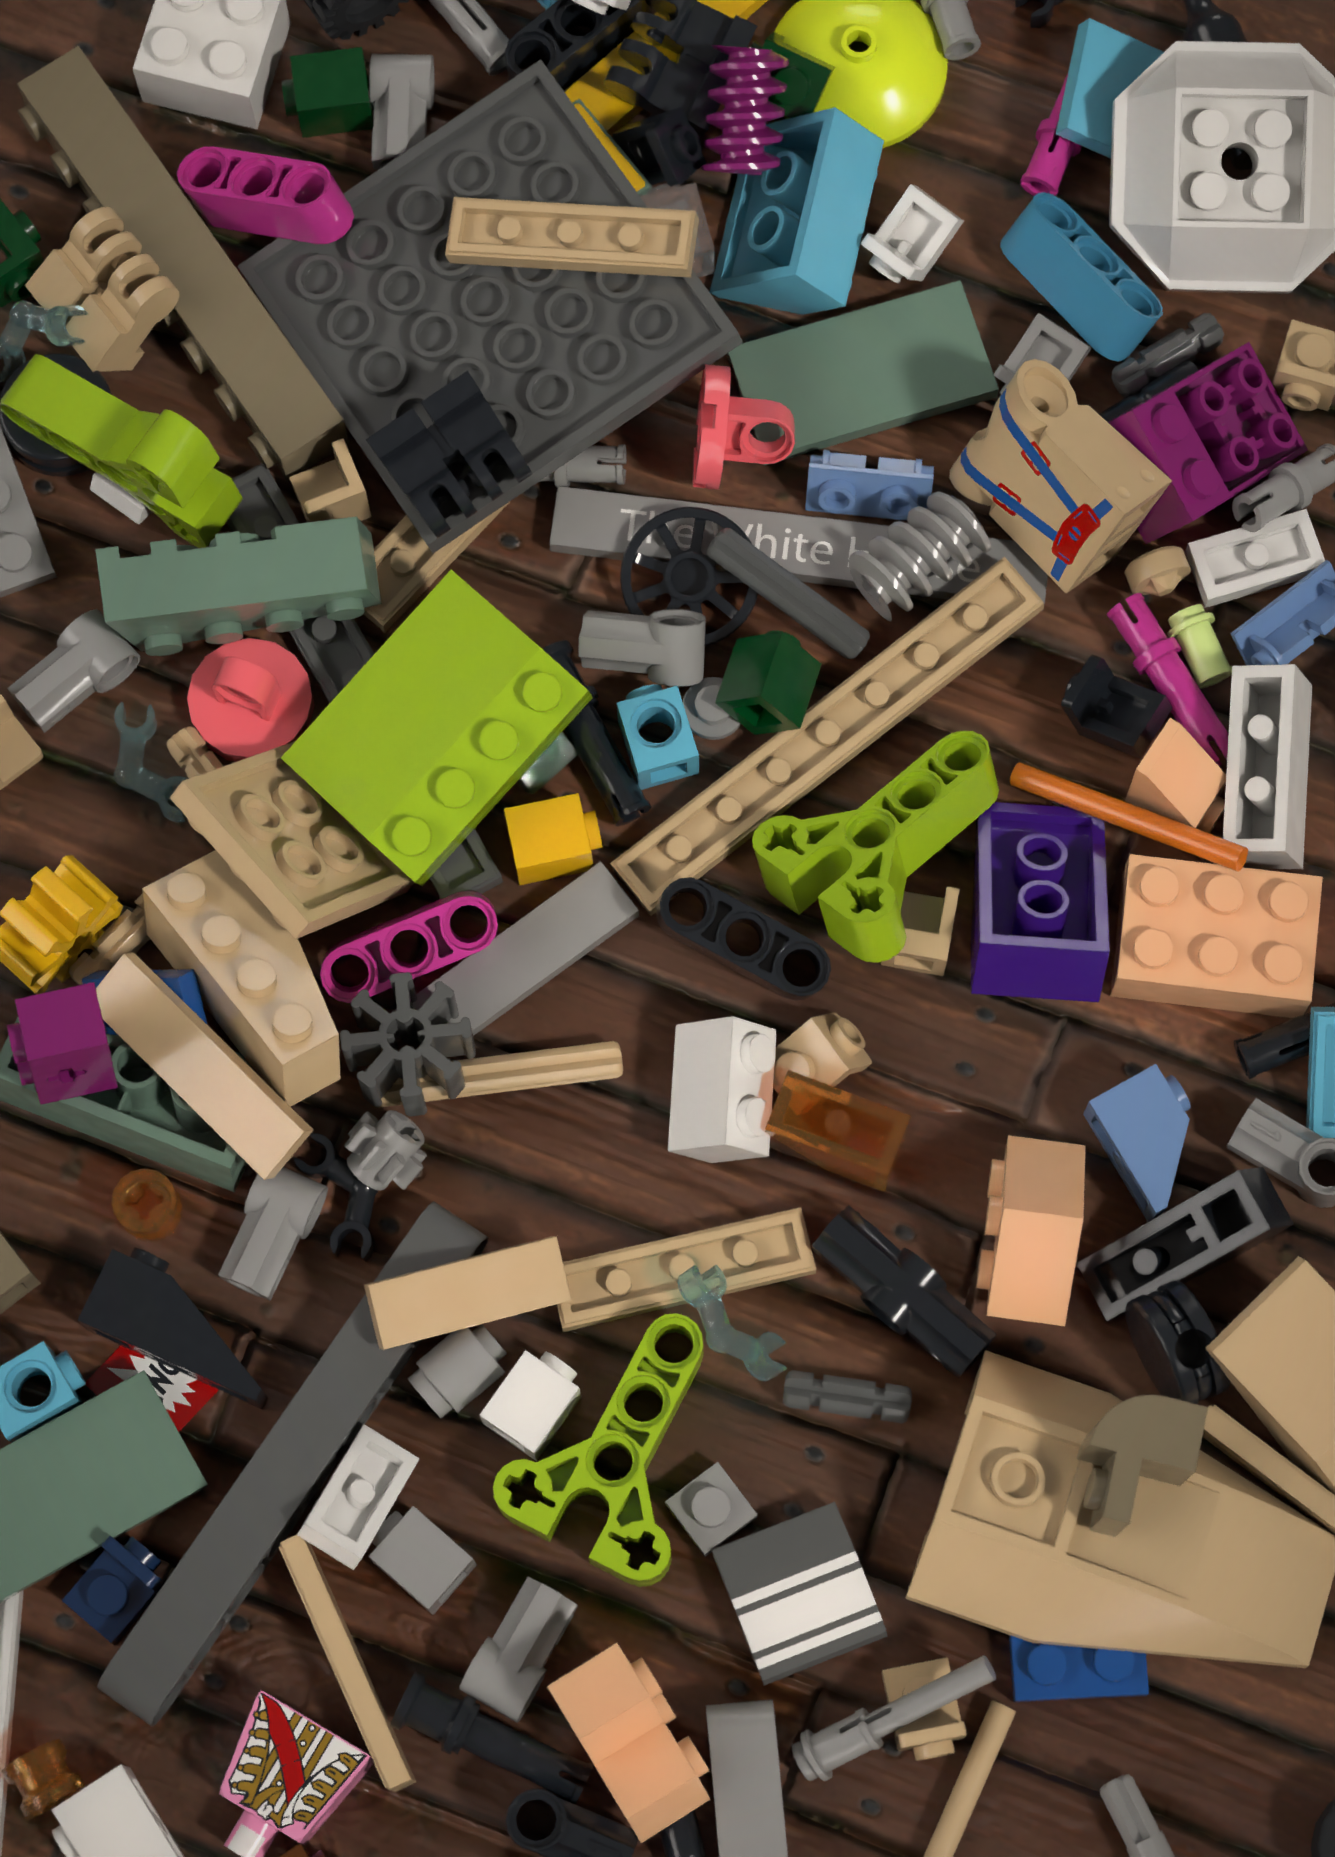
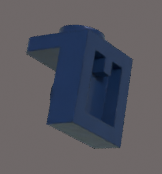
M109 1535L101 1545L105 1549L104 1552L62 1599L67 1606L113 1645H116L165 1584V1581L154 1573L162 1561L133 1536L123 1546Z

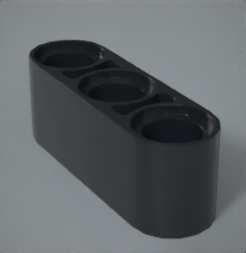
M558 0L517 32L508 42L505 50L508 81L523 72L522 66L530 62H538L541 59L564 91L634 32L631 24L637 12L651 14L652 8L645 0H631L627 10L609 5L605 15H602L572 0ZM576 26H584L592 30L584 36H574L567 33L569 29Z
M692 877L680 878L670 883L661 894L656 907V916L661 929L665 933L779 996L793 1001L805 1000L820 991L828 982L831 965L830 958L823 947L706 882ZM687 892L700 899L704 912L702 920L690 926L677 923L669 912V902L674 895ZM735 923L751 925L759 935L760 944L758 951L751 956H740L732 952L726 943V932L729 926ZM791 953H801L813 961L816 975L811 985L798 987L786 980L782 967L786 956Z

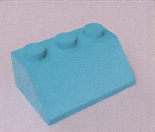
M834 107L766 124V126L783 134L781 142L764 147V151L781 159L780 166L762 171V175L738 174L710 293L716 297L800 315L846 306L859 246L865 229L873 186L877 178L884 140Z

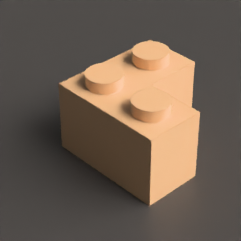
M1008 1135L1004 1160L992 1159L987 1190L989 1201L985 1235L995 1236L993 1251L981 1249L976 1288L988 1290L987 1316L1065 1326L1084 1217L1086 1145Z
M615 1643L547 1686L641 1843L710 1800L699 1777L709 1772V1769L689 1736L676 1742L666 1726L676 1716L642 1657L630 1664L618 1643Z

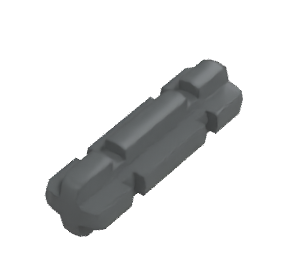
M1203 313L1188 322L1189 328L1186 330L1178 328L1140 351V358L1138 360L1131 357L1114 367L1111 379L1121 396L1125 398L1129 395L1137 394L1150 381L1152 382L1184 361L1190 360L1194 362L1197 360L1195 355L1198 352L1205 355L1220 346L1223 342L1224 331L1216 318L1211 313Z
M792 1370L785 1377L782 1399L784 1405L790 1408L809 1410L810 1405L819 1406V1412L871 1419L872 1414L881 1415L882 1421L904 1423L907 1422L910 1416L912 1391L909 1387L886 1383L885 1388L875 1387L876 1382L831 1375H824L823 1380L814 1379V1373Z

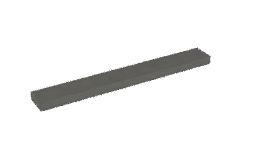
M263 463L232 479L243 500L226 522L231 532L240 531V533L257 534L260 537V541L271 539L270 531L276 526L300 524L269 469H266ZM325 615L303 620L304 625L301 628L288 632L330 704L369 661L374 652L355 619L337 621L330 620ZM475 829L429 878L440 899L467 890L483 894L503 883L499 870Z

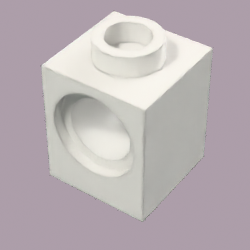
M525 1350L481 1412L480 1418L483 1424L537 1461L582 1397L580 1387L572 1383L577 1373L566 1363L547 1351L538 1359Z

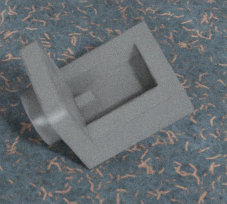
M1038 313L1004 365L1000 364L993 374L1006 383L1000 394L1003 393L1022 364L1032 359L1050 363L1058 368L1070 382L1092 347L1041 313Z

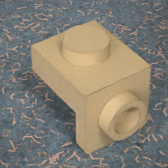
M834 1012L810 1018L775 1048L776 1059L774 1063L773 1088L793 1115L805 1112L848 1075L861 1072L872 1064V1060L863 1049L865 1047V1040L862 1034L852 1022Z

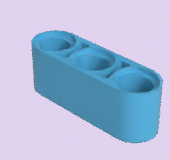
M1045 192L1037 193L1001 239L1000 246L1003 254L1094 350L1110 360L1117 362L1125 361L1163 315V307L1156 295L1067 203L1055 195Z

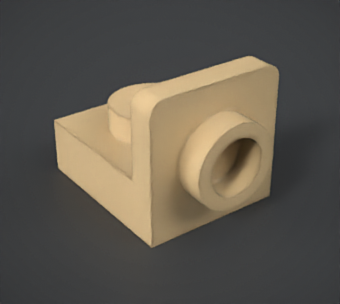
M1291 320L1272 382L1277 394L1286 405L1303 411H1312L1317 408L1325 411L1329 410L1335 395V331Z
M948 1657L882 1670L881 1673L888 1704L950 1673ZM957 1700L894 1731L898 1752L913 1749L915 1761L955 1753L953 1741L963 1739L967 1735L964 1721H961Z

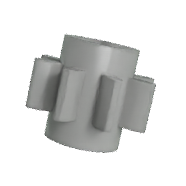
M367 1111L348 1133L350 1139L345 1143V1148L352 1152L347 1158L348 1167L362 1183L372 1189L384 1190L393 1180L404 1190L424 1168L421 1162L427 1155L419 1149L425 1142L424 1135L412 1120L397 1111H387L380 1120Z

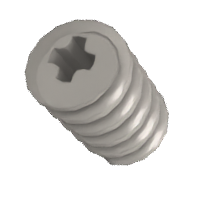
M939 491L931 494L926 503L927 509L918 506L908 512V524L902 521L894 522L889 526L888 538L876 536L869 541V553L859 550L850 555L848 563L855 585L869 604L886 620L890 622L892 620L888 604L892 601L905 611H910L913 608L912 600L907 591L910 587L915 588L926 597L933 593L932 586L927 577L930 572H933L944 582L950 581L952 573L947 563L950 557L963 567L970 566L972 559L966 547L970 542L985 553L992 549L983 526L970 508L958 498Z

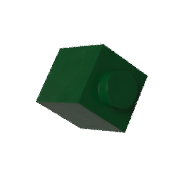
M362 47L290 56L293 79L282 80L284 105L287 117L298 116L303 138L373 129L374 122L368 76Z
M773 630L766 632V634L737 638L715 704L754 735L800 729L822 664L801 647V643L796 637L783 631Z

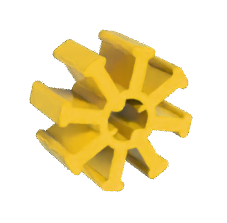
M73 855L64 856L54 872L47 866L43 867L31 878L33 884L30 895L25 900L17 901L11 898L0 911V916L6 920L0 926V962L36 995L44 993L55 977L61 982L67 980L70 977L69 968L77 961L78 955L84 949H92L94 951L92 944L104 933L102 928L113 919H117L123 909V905L117 901L118 896Z

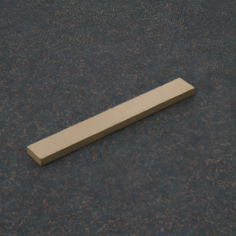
M1004 556L806 710L800 729L778 732L610 863L612 869L649 915L652 916L656 912L661 894L670 883L680 878L692 877L699 879L753 837L754 831L761 823L769 818L780 816L1044 609V602ZM680 893L674 895V896L670 899V901H671L673 898H675L677 895H679Z

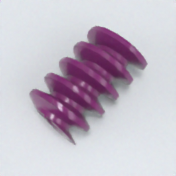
M712 45L714 49L729 56L726 61L710 65V72L727 81L724 86L708 90V97L725 106L722 111L706 115L707 123L723 131L720 136L704 140L705 148L721 156L718 161L702 165V170L762 175V171L779 167L781 162L780 158L764 151V147L781 142L783 138L782 133L766 126V122L785 115V109L768 101V96L787 91V84L770 76V72L789 66V59L768 49Z

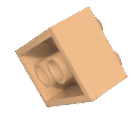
M1130 854L1122 874L1110 996L1287 1018L1304 1015L1312 1001L1323 877L1245 867L1237 872L1219 864Z

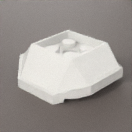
M1176 41L1113 101L1109 227L1146 266L1152 276L1166 291L1288 294L1335 251V77L1300 43ZM1238 148L1250 156L1252 172L1249 178L1236 180L1230 178L1224 172L1221 158L1225 150Z

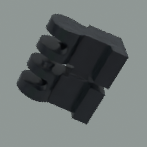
M645 0L652 9L665 16L667 20L647 12H637L631 24L632 29L651 44L677 53L676 62L669 60L667 56L652 45L634 39H624L618 54L627 63L639 69L642 75L621 66H611L604 80V85L617 97L641 107L651 113V116L682 107L690 126L695 129L700 138L708 131L711 125L706 122V115L716 113L721 104L708 97V90L724 86L727 81L710 72V65L726 61L729 56L714 49L712 45L747 48L757 25L737 15L731 18L697 0Z
M468 370L421 402L434 424L426 428L415 410L411 408L366 439L380 462L437 539L451 530L439 510L442 502L446 500L454 501L466 518L477 512L468 498L470 495L469 487L462 477L456 480L451 473V470H453L452 463L459 460L462 464L466 461L472 470L467 475L473 484L479 488L483 486L493 501L503 495L502 490L491 475L495 466H506L518 483L533 474Z

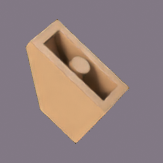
M1169 718L1136 768L1125 802L1210 833L1224 812L1225 799L1220 796L1226 784V774L1180 723Z

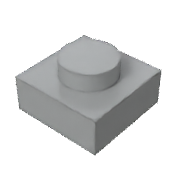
M718 1462L665 1501V1505L704 1557L746 1527L758 1516Z

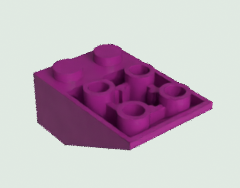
M1250 342L1238 347L1108 422L1172 480L1137 527L1145 544L1193 522L1269 475L1270 471L1283 463L1290 462L1308 450Z

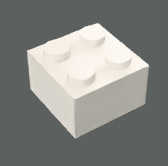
M155 0L133 66L142 102L258 129L291 25L286 0Z

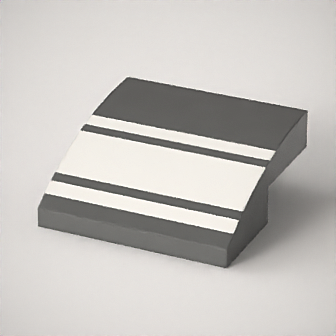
M835 1502L712 1550L715 1563L764 1685L888 1637L868 1581Z

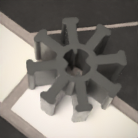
M396 973L390 975L389 979L397 1010L389 1014L370 999L369 992L366 989L361 990L351 1001V1007L357 1027L360 1029L366 1027L371 1032L350 1034L348 1030L341 1031V1048L349 1071H355L358 1066L370 1065L366 1071H359L357 1073L363 1098L374 1107H380L382 1105L381 1098L400 1078L404 1084V1088H401L399 1093L405 1114L407 1116L425 1115L427 1107L422 1088L420 1087V1078L428 1075L446 1089L449 1099H455L465 1088L466 1084L461 1063L459 1061L451 1062L446 1057L466 1055L467 1058L473 1059L476 1055L470 1019L467 1017H463L457 1023H447L451 1018H458L459 1012L455 993L445 983L441 981L436 982L435 992L417 1011L413 1009V1002L417 1000V994L411 973ZM419 1038L420 1047L416 1050L406 1045L398 1051L396 1043L401 1039L411 1044Z

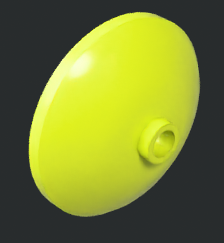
M800 0L787 11L774 31L784 36V43L835 67L815 112L834 107L884 140L883 148L901 142L919 130L929 120L940 103L946 84L948 63L932 17L925 13L922 6L915 0ZM860 41L867 44L869 48L864 52H855L848 46L853 42Z

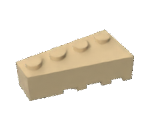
M216 850L142 888L146 929L149 938L174 969L195 970L203 1006L255 1072L290 1107L341 1079L339 1034L299 940L295 939L287 929L280 926L274 920L270 910L245 882L232 873L228 863Z

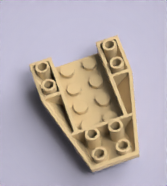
M986 1350L984 1351L964 1413L966 1418L932 1524L925 1535L905 1599L1031 1643L1307 1668L1309 1666L1335 1574V1535L1201 1450L1199 1451L1196 1472L1181 1486L1139 1476L1130 1524L1116 1537L1090 1531L1093 1510L1084 1507L1085 1491L1093 1468L1102 1469V1466L1076 1458L1087 1434L1107 1412L1123 1401L1111 1393Z

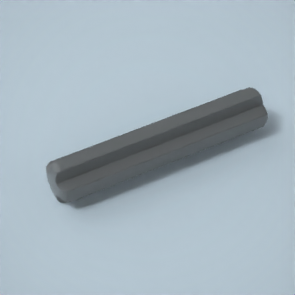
M723 528L711 541L707 549V554L711 559L844 658L854 659L866 646L870 637L868 630L734 530Z

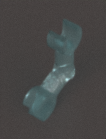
M28 301L16 302L10 310L9 320L0 337V360L2 356L4 359V368L0 373V382H6L17 368L26 363V357L22 348L31 330L46 333L47 338L57 346H72L84 343V339L73 337L68 333L66 320L68 316L87 315L86 310L78 305L55 306L49 309L36 306Z
M121 702L114 713L116 728L121 736L118 764L114 772L115 781L124 788L132 789L158 802L162 814L167 819L174 822H185L181 810L169 805L167 801L180 783L188 778L173 776L166 779L143 767L145 743L155 734L157 728V719L151 704L148 706L147 719L142 726L131 728L124 724L126 710L124 703Z
M717 1264L703 1274H700L698 1267L694 1265L678 1276L679 1291L688 1304L697 1308L706 1332L707 1345L711 1350L718 1353H726L742 1360L750 1374L760 1381L766 1382L787 1369L786 1366L773 1361L768 1356L786 1344L779 1335L773 1332H766L755 1338L734 1329L730 1324L721 1299L726 1292L727 1282Z

